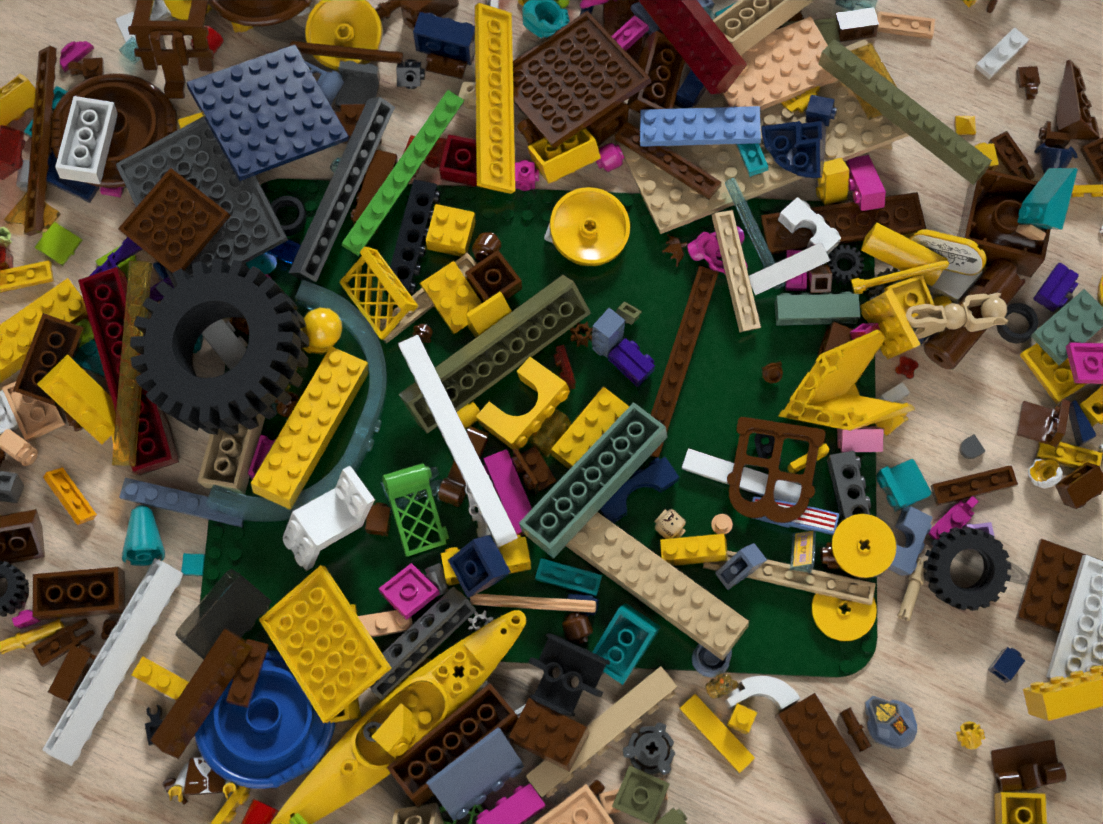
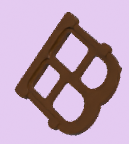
M740 417L737 424V432L740 436L733 472L727 476V483L730 485L729 498L733 507L738 513L748 518H762L766 516L769 520L777 523H788L798 519L806 511L809 499L813 498L815 494L812 483L818 450L825 441V431L818 428ZM751 433L775 437L773 453L770 459L752 457L746 454ZM786 438L809 442L805 472L802 475L781 472L779 470L783 442ZM745 465L769 469L764 496L755 502H749L740 495L739 487ZM778 480L801 484L800 498L794 506L784 508L775 502L774 489Z

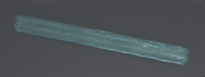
M728 179L725 181V186L764 267L767 268L776 264L736 179ZM785 282L774 286V288L779 289L783 287Z

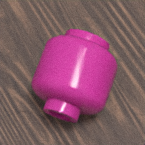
M609 143L598 149L601 159L597 160L596 163L599 169L604 168L606 172H610L622 166L625 157L618 144L615 146L614 143Z

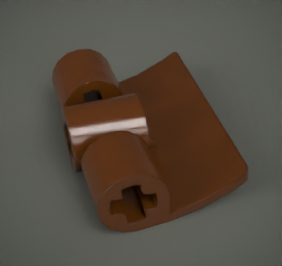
M1055 740L991 751L992 766L999 792H1011L1022 789L1024 791L1044 787V785L1066 782V770L1063 763L1058 762Z

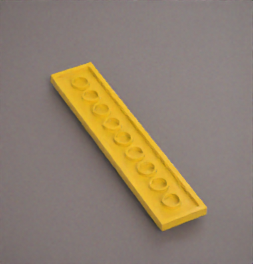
M478 3L475 5L477 186L512 194L515 192L512 13Z

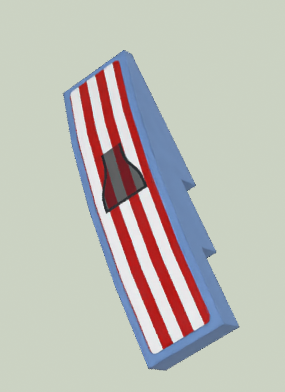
M753 497L752 502L758 501L761 498ZM775 500L779 506L784 508L795 505V503ZM808 506L798 519L788 523L773 522L766 516L753 519L787 528L792 526L807 531L815 530L833 535L837 527L839 513Z

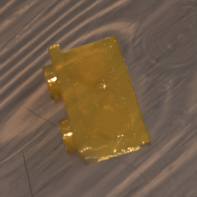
M555 409L554 413L542 422L540 429L528 438V442L538 447L544 455L548 456L553 446L572 423L565 414Z

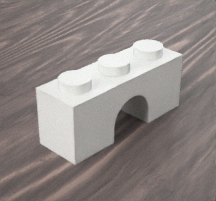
M797 197L780 213L778 221L792 234L801 227H806L813 232L814 236L809 240L807 248L822 242L827 254H829L838 246L841 240L838 231L830 228L821 215L815 214L806 201Z

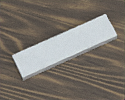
M818 243L750 275L751 287L755 295L830 261V258L823 243Z

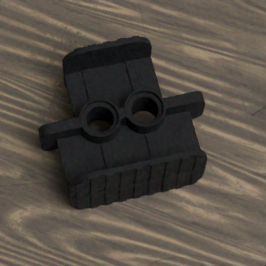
M547 633L546 636L549 638L539 660L530 657L528 663L544 670L538 688L534 695H530V698L560 714L570 717L575 716L574 710L583 690L597 697H602L603 692L596 687L606 665H610V661L566 639ZM558 667L560 674L557 678H554L553 670ZM577 676L579 679V684L577 687L574 688L571 684V680L573 677Z

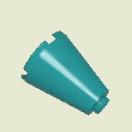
M139 505L130 514L122 550V560L125 563L126 560L130 561V565L149 566L154 559L163 561L165 550L152 509L145 505Z

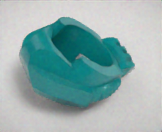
M529 0L522 7L523 25L541 39L542 37L546 38L553 35L570 23L568 10L560 9V6L554 0Z

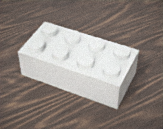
M73 97L55 167L60 178L101 184L118 115L114 102Z

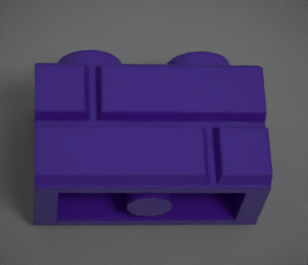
M1058 263L1033 300L1051 312H1054L1057 307L1061 309L1068 300L1065 297L1068 292L1072 294L1079 283L1076 280L1079 274L1068 269L1062 263Z
M625 338L609 353L608 360L638 387L654 372L655 362L648 354L644 356L639 351L640 347L633 340L629 342Z

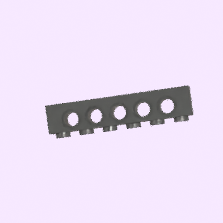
M855 451L830 455L827 459V464L841 522L853 516L852 511L870 515L871 503L869 497L865 496L864 489L866 488L864 477L860 476L859 469L861 468L859 457L855 455ZM842 472H850L852 479H846ZM847 492H855L857 499L849 498ZM866 541L863 543L859 542L861 550L868 549ZM883 572V573H881V574H879V575H877V576L869 577V578H861V577H856V576H855V579L864 580V579H870V578L880 577V576H882L885 572Z
M453 586L382 653L391 669L369 687L380 700H383L476 611L468 599Z

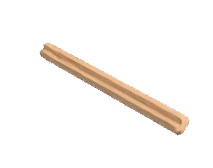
M475 594L470 597L472 605L593 613L596 610V602L589 600Z

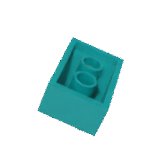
M1049 168L1023 201L1017 223L1032 224L1039 229L1062 230L1078 169Z
M625 603L617 610L592 653L610 661V665L607 664L603 672L623 685L650 646L661 626Z

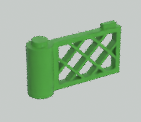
M423 463L382 476L406 557L445 545L446 539H449L446 526H441L430 488L431 470L429 466L425 467ZM425 489L427 499L423 505L414 500L418 491ZM403 496L409 499L404 511L397 508L395 498ZM412 502L422 506L417 518L407 513ZM425 509L433 514L430 524L420 520ZM405 515L415 520L410 531L402 527L401 522ZM418 522L428 527L422 538L413 533ZM433 529L438 532L440 541L430 543L425 539L430 530ZM411 535L421 540L416 549L409 550L407 542Z

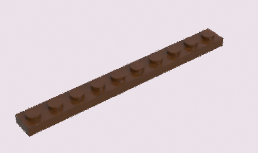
M48 46L38 53L24 234L28 236L42 232L44 227L46 178L49 169L48 155L50 152L49 139L53 115V89L56 79L55 64L57 62V48Z
M699 266L651 412V416L666 427V433L719 273ZM664 441L649 457L659 458Z

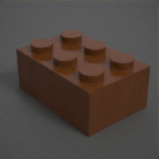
M529 698L509 735V739L513 744L570 772L590 732L588 727Z

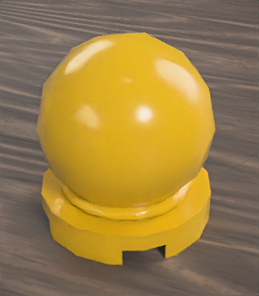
M321 307L308 312L304 317L306 327L301 330L309 337V347L302 349L310 354L311 352L325 354L341 337L342 321L340 317L330 308Z

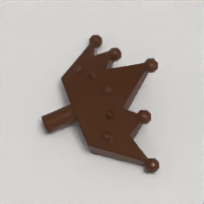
M667 234L670 240L666 241V244L669 243L670 245L665 250H662V252L672 253L673 255L670 258L676 259V267H678L684 256L682 248L688 246L687 242L681 244L679 238Z

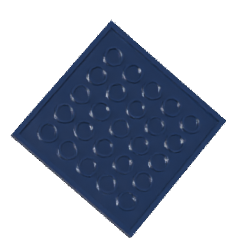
M296 45L187 82L188 90L239 181L348 141V134Z

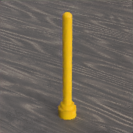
M944 260L868 280L851 279L853 293L862 294L869 287L949 267V262Z

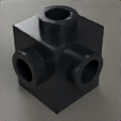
M407 59L405 62L397 64V86H405L407 89H416L421 86L422 80H425V68H421V62Z

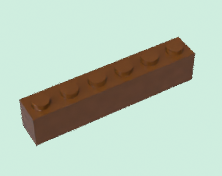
M224 629L150 741L163 753L179 759L253 646L239 635Z

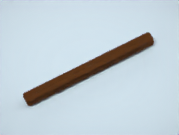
M292 41L289 45H296L300 54L395 64L403 62L402 52Z

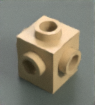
M476 81L463 82L459 97L464 100L463 105L471 110H476Z

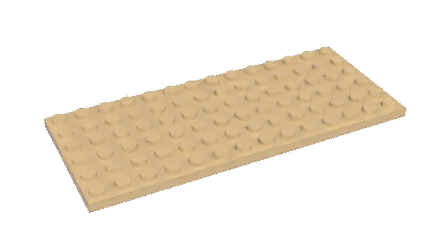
M866 39L846 46L853 54L890 81ZM839 80L820 87V91L817 94L821 97L835 99L834 107L837 108L835 120L831 119L829 127L826 126L824 162L837 158L847 161L910 136ZM722 95L693 106V108L728 107ZM781 103L760 111V130L761 126L797 121H800L802 124L807 123L806 110L803 113H800L798 110L795 113L794 111L790 112ZM762 132L759 145L769 170L751 177L748 175L736 144L666 146L721 181V187L708 200L615 140L625 157L624 160L660 234L804 178L786 171L774 161V158L765 147Z

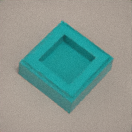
M183 553L181 570L183 575L203 576L205 555Z

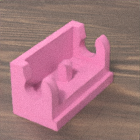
M878 426L861 427L852 431L837 428L838 448H841V452H883L884 429Z

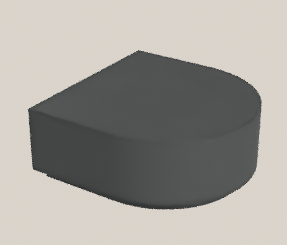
M975 434L966 438L959 448L961 455L966 459H974L986 452Z

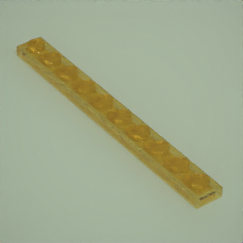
M129 261L112 457L113 466L135 467L142 387L139 386L135 378L141 375V373L132 367L131 357L141 354L130 347L131 337L144 336L134 326V322L137 316L148 319V310L143 306V303L150 295L152 263L150 261Z

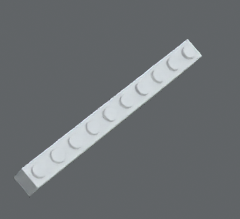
M154 559L42 750L48 755L71 766L79 758L83 745L90 739L93 728L103 717L104 709L114 698L118 685L125 679L128 668L136 660L137 653L147 641L152 627L157 624L160 613L170 602V596L175 588L180 585L183 576L182 572L163 561Z

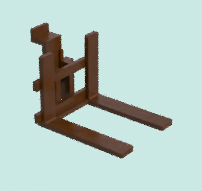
M137 0L131 26H128L129 35H135L138 48L134 49L135 57H141L144 70H157L158 65L162 66L165 77L164 93L169 99L185 98L186 79L183 66H188L189 58H197L200 71H213L212 58L214 55L208 45V28L204 27L209 0H192L187 21H150L154 0ZM163 35H172L171 43L173 49H166ZM184 36H192L195 49H186Z

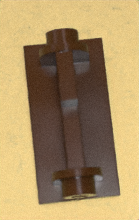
M430 53L426 57L427 65L425 71L462 80L467 62Z

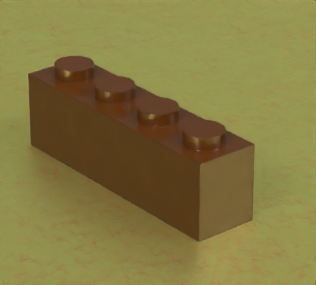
M376 149L368 166L367 173H365L362 179V190L358 191L356 196L357 207L351 213V220L354 225L398 163L397 154Z

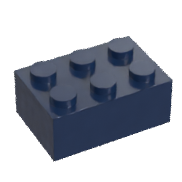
M419 13L413 30L417 52L425 54L434 53L465 61L467 65L472 64L475 55V26L467 22H457L447 17L441 18L432 13Z

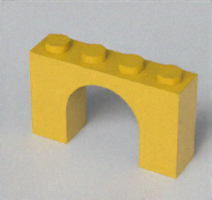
M531 357L516 372L522 382L538 393L535 407L527 414L510 416L491 402H488L475 416L483 428L512 450L524 447L528 438L540 429L543 421L554 413L555 408L560 402L567 399L570 392L565 381Z

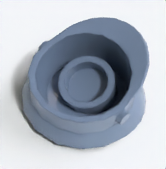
M699 644L692 654L693 666L697 672L705 677H718L727 671L732 656V649L722 661Z

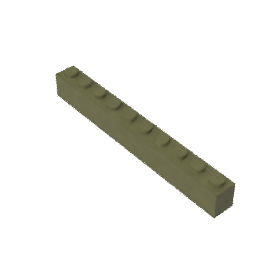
M834 39L822 51L818 65L968 182L974 185L985 174L992 161L837 40Z

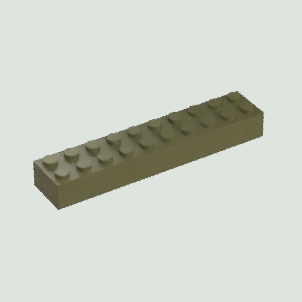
M562 275L435 367L456 412L523 364L529 357L538 353L591 314L572 280ZM417 382L398 394L416 423L426 433H429L438 426Z

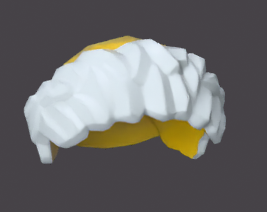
M1050 459L1035 460L1028 470L1031 481L1035 486L1041 488L1053 487L1062 478V470L1059 464Z

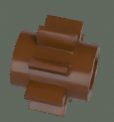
M578 322L576 328L570 329V332L574 334L570 337V340L576 341L577 347L580 345L588 347L589 340L592 341V335L590 334H592L593 328L588 327V322L585 324Z
M288 392L292 399L287 405H284L277 399L275 400L278 404L276 406L277 412L283 417H289L300 400L293 392Z
M827 542L825 544L826 548H821L820 550L821 563L827 564V569L839 567L833 556L832 542Z

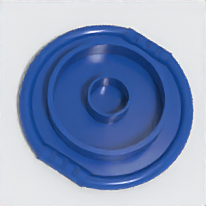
M268 650L249 708L227 703L226 700L234 679L233 676L194 735L199 752L215 773L231 783L254 789L277 788L314 769L313 767L320 761L328 749L335 730V723H330V721L323 723L279 651Z

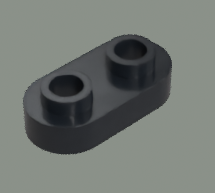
M756 433L754 442L759 458H771L775 437ZM764 438L769 439V443L766 445L761 443Z

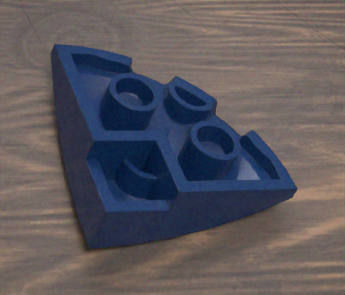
M797 121L761 126L765 147L780 167L797 176L822 178L826 146V126L822 121L803 124Z

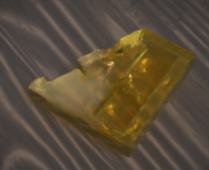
M27 192L5 217L4 221L7 224L25 225ZM47 203L43 216V229H49L53 222L61 215L59 211Z

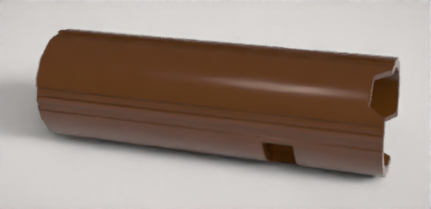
M1000 258L995 259L958 304L961 305L968 295L1000 293L1001 296L999 298L1004 300L1007 305L1026 283L1025 279H1020L1016 273L1017 267L1011 262ZM981 305L969 308L975 319L983 318L981 315ZM964 326L958 329H948L945 327L944 331L931 335L923 345L924 352L931 361L940 367L952 370L960 363L987 329L970 332Z

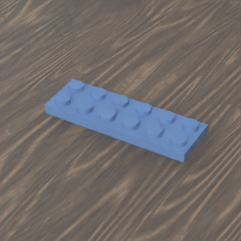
M760 106L648 109L640 111V147L761 143Z

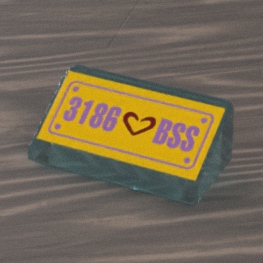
M815 530L793 533L790 570L812 572L815 556Z

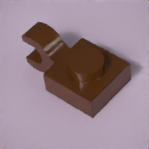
M100 57L84 58L83 64L68 62V70L71 71L72 76L83 75L86 80L104 75V60Z
M1038 66L1018 67L1016 72L1019 88H1025L1027 100L1035 99L1034 94H1038L1037 87L1040 85Z

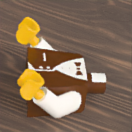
M201 753L200 757L189 759V762L184 765L179 773L174 787L168 791L170 801H172L173 796L178 795V802L183 800V791L185 795L224 793L226 799H228L230 792H234L235 797L239 795L236 788L237 785L215 773L205 762Z

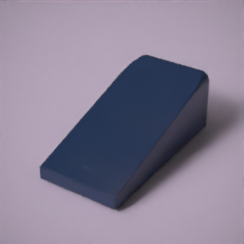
M1076 400L1072 401L1069 408V418L1076 444L1079 447L1090 442L1097 434Z

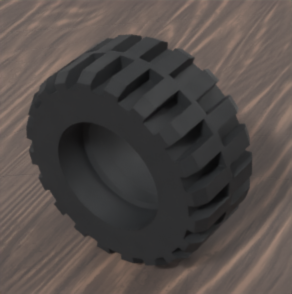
M955 527L951 528L950 532L944 531L941 533L939 540L934 539L931 545L933 548L931 551H926L925 556H928L927 562L923 561V568L927 569L924 577L929 582L928 587L936 594L935 596L938 599L960 610L969 609L975 611L979 607H989L990 601L996 602L1000 599L998 596L1000 592L1005 593L1007 589L1004 586L1005 582H1010L1011 575L1007 574V571L1011 570V563L1006 560L1009 558V554L1006 550L1002 549L1003 544L999 540L994 539L993 535L976 528ZM974 549L980 553L983 559V573L974 585L967 588L958 587L953 583L950 576L951 563L954 557L962 550Z

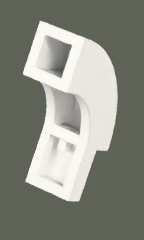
M753 676L739 683L742 691L737 688L728 693L729 698L725 700V703L730 709L737 703L739 704L750 697L762 696L771 700L780 711L801 698L791 686L780 679L770 676Z

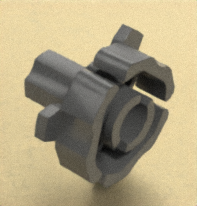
M658 722L655 727H641L640 734L647 731L652 733L642 735L637 740L635 747L633 743L638 734L633 733L628 746L623 748L624 757L630 758L634 768L639 770L642 767L636 762L635 756L644 765L658 766L655 769L645 768V773L657 774L661 772L663 775L668 774L671 771L669 764L673 760L675 751L671 749L669 758L666 761L664 760L668 747L663 738L667 740L669 747L674 744L673 739L665 732L666 725ZM649 745L654 746L658 751H654L651 754L645 747H649Z

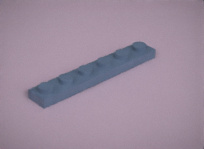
M125 478L119 496L122 500L238 527L243 526L248 509L245 505L130 478Z

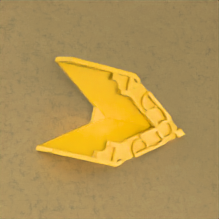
M877 329L820 354L816 359L815 365L806 374L791 396L785 409L779 414V417L852 431L914 411L915 408L907 402L901 404L864 397L859 394L855 383L886 340L885 334Z

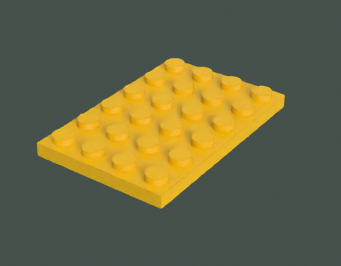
M320 565L259 619L323 723L331 721L391 669L386 658L325 566Z

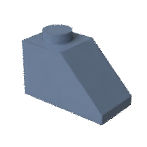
M755 543L738 551L715 574L726 589L729 590L757 570L767 559Z

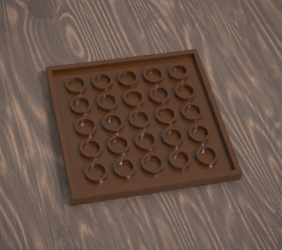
M588 11L513 61L514 103L553 149L652 83L650 77Z

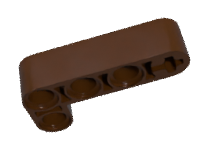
M470 426L466 433L479 459H481L489 439V433ZM455 460L448 477L444 478L441 483L438 497L441 501L460 507L466 495V483Z

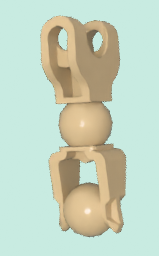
M1000 293L968 295L961 305L951 303L944 308L943 305L933 306L931 304L912 306L906 312V317L911 327L917 328L914 333L918 339L944 331L945 327L948 329H958L964 326L968 331L974 332L991 328L993 325H1005L1009 321L1005 318L1007 305L1004 300L999 298L1001 296ZM981 305V315L983 318L975 319L969 308ZM913 313L919 314V315L916 316V317H912V316H911V314H913Z

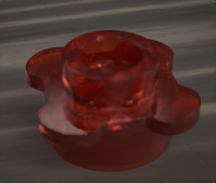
M902 356L899 359V365L895 368V372L898 375L906 376L907 379H912L914 371L918 368L919 364L911 358Z

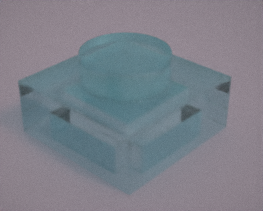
M131 37L119 51L134 64L141 59V57H135L134 49L138 48L136 39Z

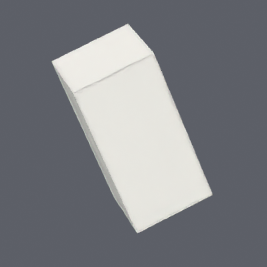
M902 382L882 394L879 399L897 403L907 397L910 392Z

